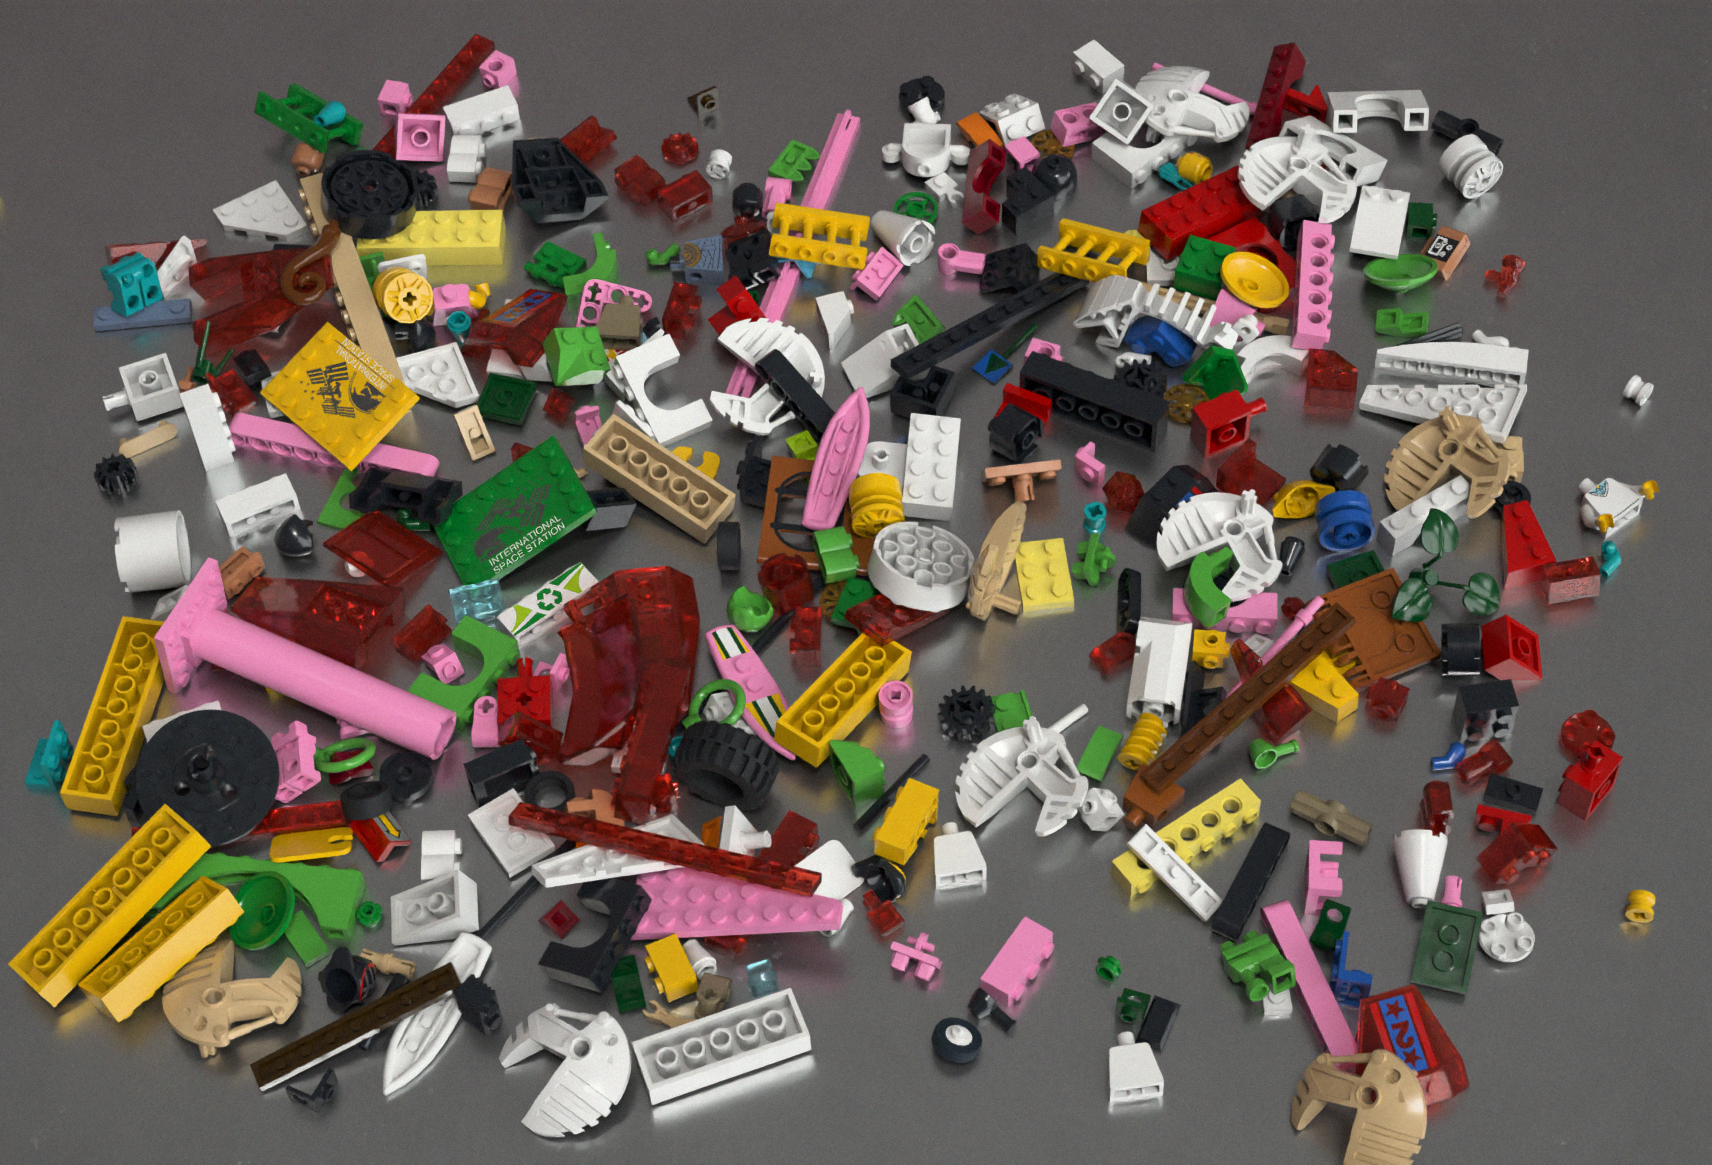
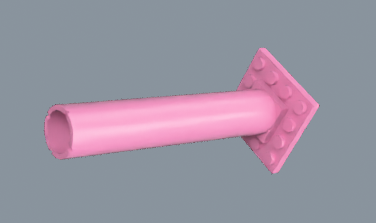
M210 557L203 564L154 637L167 690L176 695L181 687H185L188 684L193 669L198 667L202 660H205L432 760H437L444 752L443 747L448 745L455 729L456 712L231 615L227 606L218 561Z

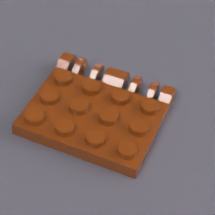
M1394 568L1320 595L1319 597L1324 600V603L1312 616L1313 621L1317 620L1337 602L1355 618L1356 624L1329 646L1328 650L1332 657L1343 655L1336 660L1338 667L1348 665L1355 660L1358 662L1359 666L1349 669L1343 674L1345 680L1349 681L1348 683L1357 693L1366 690L1372 685L1438 660L1442 655L1423 621L1408 622L1391 619L1393 602L1402 585ZM1313 599L1307 601L1305 603V607H1307Z

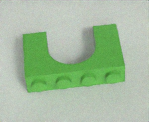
M467 615L464 616L451 635L456 649L483 663L484 666L479 676L470 683L453 686L421 672L408 689V692L456 712L455 728L461 731L474 720L475 702L480 697L491 696L492 691L497 686V679L505 678L507 671L511 666L516 665V661L520 658L518 641Z

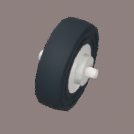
M950 1017L942 1019L935 1026L931 1038L936 1052L946 1060L955 1063L972 1061L977 1057L982 1046V1036L979 1030L973 1024L961 1018Z

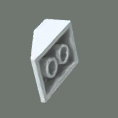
M1363 185L1349 252L1398 259L1410 193Z
M455 870L391 896L392 944L395 946L456 939L462 932L472 933L479 930L477 883L460 870Z

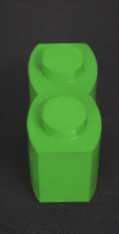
M843 526L813 532L812 542L825 584L848 580L849 577L855 578L856 570L860 569L857 554L853 555L851 548H853L851 534H846Z

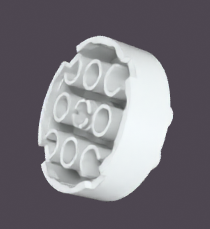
M899 522L883 528L878 533L867 569L873 586L888 597L892 603L937 613L958 605L965 598L975 559L971 550L961 539L942 528L933 525L932 529L919 527L918 522Z

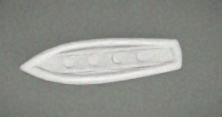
M462 932L432 971L452 962L462 983L472 974H475V978L480 977L492 947L482 938ZM455 994L398 1022L389 1042L384 1060L382 1075V1093L384 1095L391 1094L415 1078L441 1050L462 1015L458 1009Z

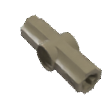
M1302 790L1297 791L1289 808L1290 812L1314 823L1316 829L1328 836L1337 834L1360 846L1365 845L1373 828V824L1348 813L1346 807L1338 801L1327 800L1325 802Z

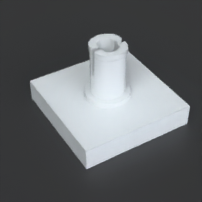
M735 805L726 806L719 855L738 876L752 878L755 849L770 848L771 835L768 831L757 832Z

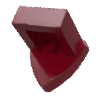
M363 751L334 752L331 762L350 759ZM368 760L356 768L343 772L329 773V783L340 784L349 781L351 778L371 776L374 767Z

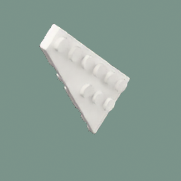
M1495 384V388H1480L1479 385H1438V388H1424V385H1415V388H1400L1398 385H1367L1359 402V409L1422 424L1430 419L1439 417V411H1444V407L1449 406L1455 415H1466L1479 419L1490 439L1504 444L1526 395L1527 384H1518V388H1504V384Z

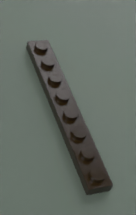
M449 962L251 1063L250 1067L259 1089L265 1091L453 995L455 990L462 984L452 962Z

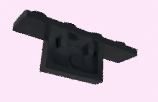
M1190 661L1189 671L1186 672L1187 688L1186 693L1183 695L1184 713L1180 719L1181 737L1223 702L1227 694L1223 686L1203 689L1205 673L1196 661Z

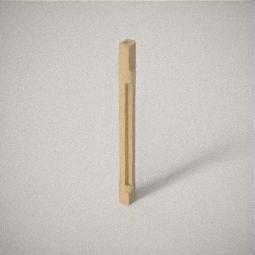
M1141 282L1145 290L1150 293L1153 284ZM1160 287L1158 295L1166 297L1169 289ZM1175 291L1171 300L1180 304L1185 293ZM1190 295L1185 308L1191 311L1197 300L1201 297ZM1202 298L1204 303L1199 314L1204 315L1208 308L1215 304L1216 301ZM1256 312L1255 317L1257 320L1266 324L1264 331L1278 335L1287 334L1290 324L1289 319Z

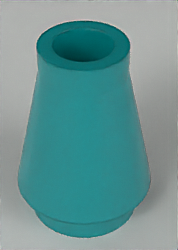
M330 101L314 117V122L322 127L340 123L344 120L346 109L342 103Z
M463 311L451 313L447 320V326L457 344L466 345L470 341L471 319Z

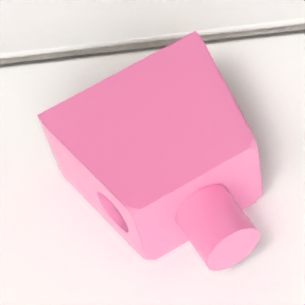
M1227 287L1221 289L1214 304L1217 308L1210 326L1213 327L1222 321L1232 325L1239 318L1245 317V315L1255 316L1258 308L1242 302ZM1258 321L1256 326L1259 331L1257 337H1261L1266 327V324ZM1238 335L1236 341H1242V337Z

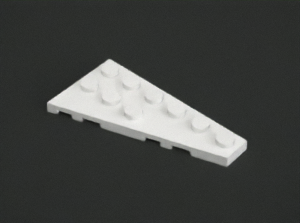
M673 814L533 864L532 875L547 888L715 863V854Z

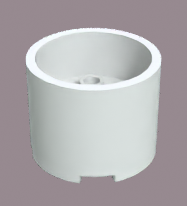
M180 510L116 518L114 529L115 532L119 531V536L116 537L115 555L120 581L126 582L128 586L125 587V593L190 585V546L186 524Z

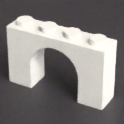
M1421 90L1327 92V117L1333 133L1357 132V120L1371 116L1396 119L1401 123L1404 131L1428 130L1429 107Z
M1312 116L1285 122L1279 137H1298L1301 126L1305 127L1306 124H1309L1310 128L1315 129L1311 141L1325 146L1328 149V155L1340 162L1338 169L1348 180L1355 181L1357 187L1379 180L1388 161L1387 159L1342 133H1333L1330 126Z
M1180 124V125H1179V126H1182V127L1193 128V127H1190V126H1187V125H1184V124ZM1107 131L1092 142L1091 159L1132 189L1136 185L1143 183L1153 172L1159 171L1161 165L1176 158L1186 147L1192 146L1198 136L1179 134L1166 136L1160 133L1159 136L1162 141L1159 144L1142 149L1127 145Z
M670 334L616 356L614 366L612 367L618 380L621 379L625 386L623 391L629 402L632 401L636 408L634 410L636 417L651 427L654 434L653 440L663 447L709 428L713 421L702 399L679 409L663 410L653 405L645 394L644 382L650 375L678 363L680 354Z

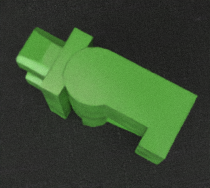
M1253 930L1243 936V943L1238 946L1232 941H1227L1220 945L1224 972L1227 976L1231 977L1233 982L1242 981L1246 985L1245 992L1251 1001L1256 1002L1264 999L1269 993V989L1276 995L1296 986L1294 965L1289 959L1285 960L1266 933L1260 936ZM1280 976L1286 978L1283 983H1276V978Z

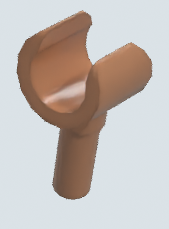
M188 367L184 380L181 379L179 381L180 393L195 388V383L191 382L193 367Z

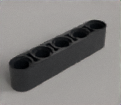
M773 349L755 363V369L820 443L835 412L779 350Z
M1267 822L1263 824L1211 925L1212 931L1234 941L1239 939L1286 849L1291 835L1290 832Z

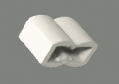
M453 135L447 163L449 182L477 183L479 173L483 172L482 157H486V143H482L481 136Z
M455 830L422 831V884L455 870L461 871V863L456 861L457 854H462L461 838L456 837Z

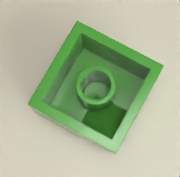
M598 327L554 328L542 342L555 386L599 384L606 373L611 370Z
M840 740L829 742L831 770L854 808L858 809L879 799L884 794V785L886 784L883 776L885 766L879 756L875 757L869 748L861 747L858 742Z

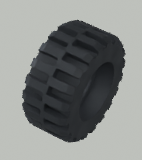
M703 720L690 725L685 730L672 760V769L675 777L679 778V782L683 786H687L689 791L700 795V798L706 801L714 802L718 806L735 805L740 811L754 810L766 802L780 767L775 752L769 749L764 741L758 740L757 736L745 732L742 728H735L731 724H722L713 720L709 722Z

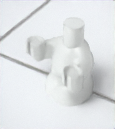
M928 97L907 107L915 118L913 123L936 124L937 121L941 120L938 112L932 110Z

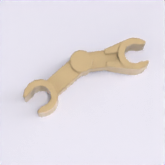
M649 1001L650 1007L656 1009L655 1013L650 1014L644 1009L642 1010L643 1016L647 1021L663 1024L670 1029L697 1020L674 1018L668 1015L656 1001Z

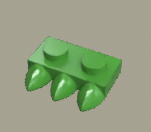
M792 139L769 168L768 176L791 179L792 182L803 181L804 178L799 171L811 170L812 167L808 161L820 159L819 153L814 148Z
M916 294L897 311L892 322L893 326L908 323L919 344L933 338L946 329Z

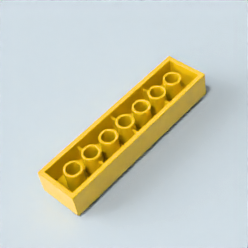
M122 616L60 791L67 809L118 816L127 791L124 781L136 765L145 738L142 726L150 723L165 680L154 640L155 635L164 624L163 621Z
M164 804L8 965L55 1008L194 865L211 845L191 825Z

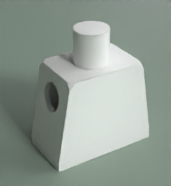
M954 822L944 824L941 827L943 835L934 838L936 889L986 880L987 866L972 832H959L958 826Z
M1132 1032L1118 1034V1046L1111 1047L1108 1056L1109 1101L1163 1094L1164 1079L1150 1045L1146 1042L1135 1044Z

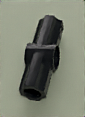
M1439 110L1431 125L1432 129L1455 141L1465 135L1474 134L1482 140L1489 151L1495 154V157L1503 146V139L1480 129L1478 122L1471 118L1461 120Z

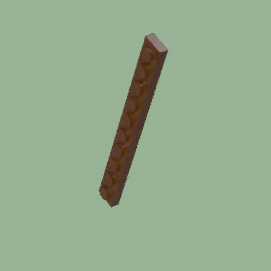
M1336 602L1140 773L1142 779L1159 795L1162 794L1355 625V618Z

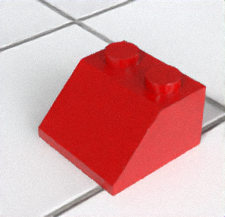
M1507 614L1481 626V644L1483 646V666L1485 671L1499 680L1539 681L1543 679L1538 634Z

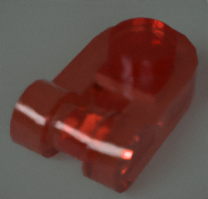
M1118 633L1093 649L1089 654V658L1101 666L1100 669L1105 675H1110L1118 666L1135 655L1136 639L1129 633ZM1110 652L1113 656L1108 659L1105 655Z

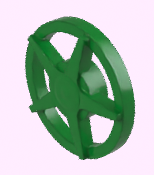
M922 192L907 193L901 196L894 205V213H897L900 204L904 202L907 206L906 211L899 214L917 219L928 218L927 222L930 224L936 220L938 215L936 201L930 195ZM910 198H923V199H925V200L922 201V202H919V201L910 202L908 199H910ZM929 202L934 207L933 214L925 211V207Z

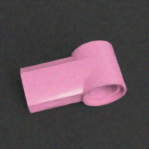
M767 177L765 201L762 209L763 218L767 219V214L772 211L774 212L775 202L786 204V200H790L792 190L791 179Z
M946 243L939 247L938 269L942 274L952 275L957 271L983 274L986 254L959 250L952 243Z

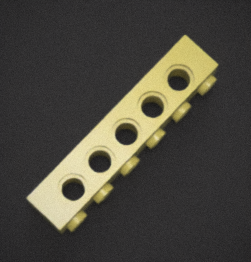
M1240 778L1157 831L1156 834L1186 864H1189L1195 855L1202 851H1209L1223 837L1228 838L1243 824H1250L1255 821L1259 816L1261 800ZM1232 810L1235 813H1227L1226 811ZM1205 824H1212L1214 827H1206ZM1183 838H1191L1192 841H1185ZM1131 849L1112 860L1111 875L1130 897L1138 892L1140 894L1144 893L1151 887L1152 883L1160 879L1150 868L1142 869L1139 867L1146 864Z

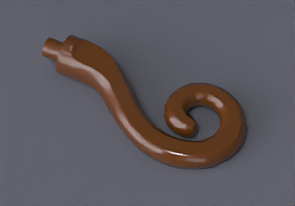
M330 220L329 224L324 225L318 241L294 257L284 268L280 278V287L283 295L290 302L296 305H309L319 301L324 295L326 283L319 273L306 271L297 278V285L301 288L308 282L316 285L310 292L297 291L293 287V279L302 268L325 257L337 246L341 236L338 221Z

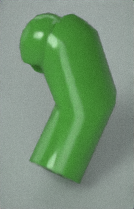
M672 243L663 253H657L656 249L647 250L645 257L647 263L652 266L667 265L670 263V256H677L681 249L677 244Z

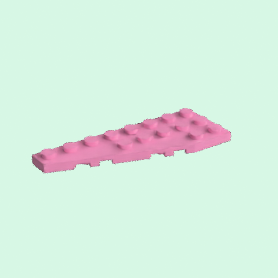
M697 865L638 874L636 884L643 887L652 901L649 909L642 917L636 933L630 940L663 939L675 933L678 938L840 930L843 905L841 900Z

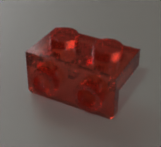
M591 115L560 140L585 164L590 162L597 153L607 149L610 143L617 139L614 130L600 127L596 117Z

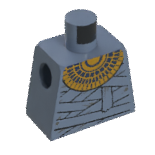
M722 235L686 241L684 243L683 256H670L671 271L685 270L686 282L690 284L716 286L724 284Z

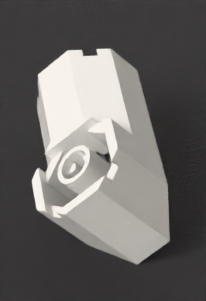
M1140 617L1126 716L1131 718L1133 715L1138 721L1140 714L1152 713L1162 720L1164 728L1168 727V722L1174 720L1173 725L1179 723L1193 623Z

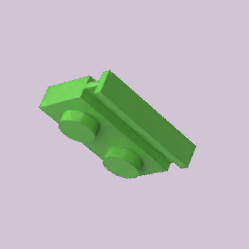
M1020 690V693L1013 694V692L991 697L996 711L994 713L995 722H993L996 733L1015 727H1023L1024 719L1029 720L1030 716H1032L1024 690Z

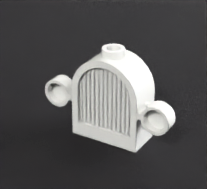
M904 123L903 142L885 145L882 148V159L887 163H895L903 159V167L910 174L919 177H932L943 173L948 168L950 160L958 165L968 164L970 149L963 145H951V124Z

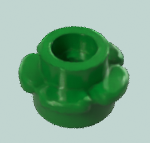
M366 901L362 903L361 907L357 908L356 918L365 927H374L381 921L382 907L378 903L374 904L372 901Z
M1100 957L1097 960L1098 965L1095 970L1104 980L1114 981L1116 977L1122 974L1121 964L1115 957Z

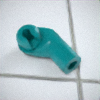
M1605 541L1601 545L1604 563L1597 571L1603 578H1608L1621 563L1618 547L1615 546L1613 541Z

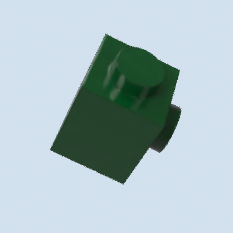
M1409 202L1406 216V240L1428 241L1432 234V228L1437 226V214L1433 213V204Z

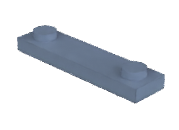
M190 298L158 301L148 307L144 306V309L128 317L112 311L111 306L94 307L93 327L95 331L189 323L191 322L192 303Z

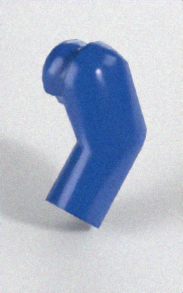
M1453 742L1450 744V748L1445 756L1431 757L1432 771L1457 768L1465 757V746L1460 742Z

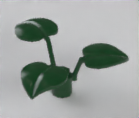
M1430 508L1428 517L1424 521L1420 532V542L1424 550L1430 554L1437 555L1430 561L1424 562L1422 564L1423 568L1411 570L1409 579L1403 582L1396 594L1392 606L1391 619L1408 622L1425 620L1432 609V598L1426 591L1434 586L1466 590L1462 602L1464 607L1472 614L1489 615L1499 608V590L1495 579L1491 575L1482 572L1476 573L1470 577L1467 586L1439 581L1438 573L1430 567L1443 557V552H1453L1459 540L1458 529L1454 521L1439 509Z

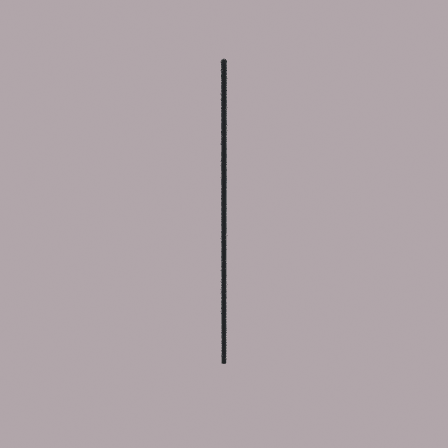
M822 573L751 646L757 655L825 585ZM724 689L717 690L711 694L721 693ZM711 694L702 702L699 708V716L703 713ZM688 713L656 745V748H668L672 739L682 735L686 727L681 721L688 717ZM629 774L612 791L611 795L616 799H621L642 775ZM587 818L549 858L571 851L576 846L577 830L582 828L584 833L587 834L592 829L591 818ZM532 875L481 928L476 936L486 940L540 882Z

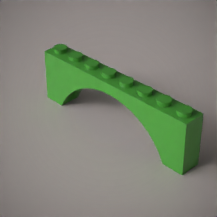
M204 853L143 917H156L201 876H205L225 886L243 884L260 872L274 871L285 876L290 881L295 897L304 903L318 920L324 939L351 942L357 921L356 910L361 906L366 883L362 872L353 868L335 869L327 865L309 866L301 862L275 863L270 859L258 860L249 856L232 857L223 853Z

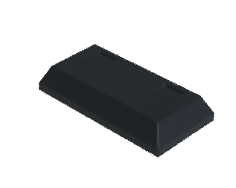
M1155 995L1135 1043L1146 1042L1152 1050L1161 1053L1181 1005Z

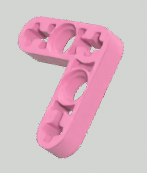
M591 279L583 286L575 327H585V325L596 327L601 316L602 307L608 303L619 304L611 299L613 291H619L623 296L631 294L634 301H637L639 297L643 298L642 302L646 303V305L640 308L641 314L646 313L651 308V296L642 290ZM596 286V291L600 293L595 295L593 302H585V300L589 301L592 292L588 289ZM585 308H591L595 311V318L593 320H588L583 316Z

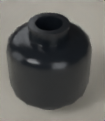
M742 183L734 189L732 194V210L742 219L749 220L762 212L763 193L760 188L753 183Z

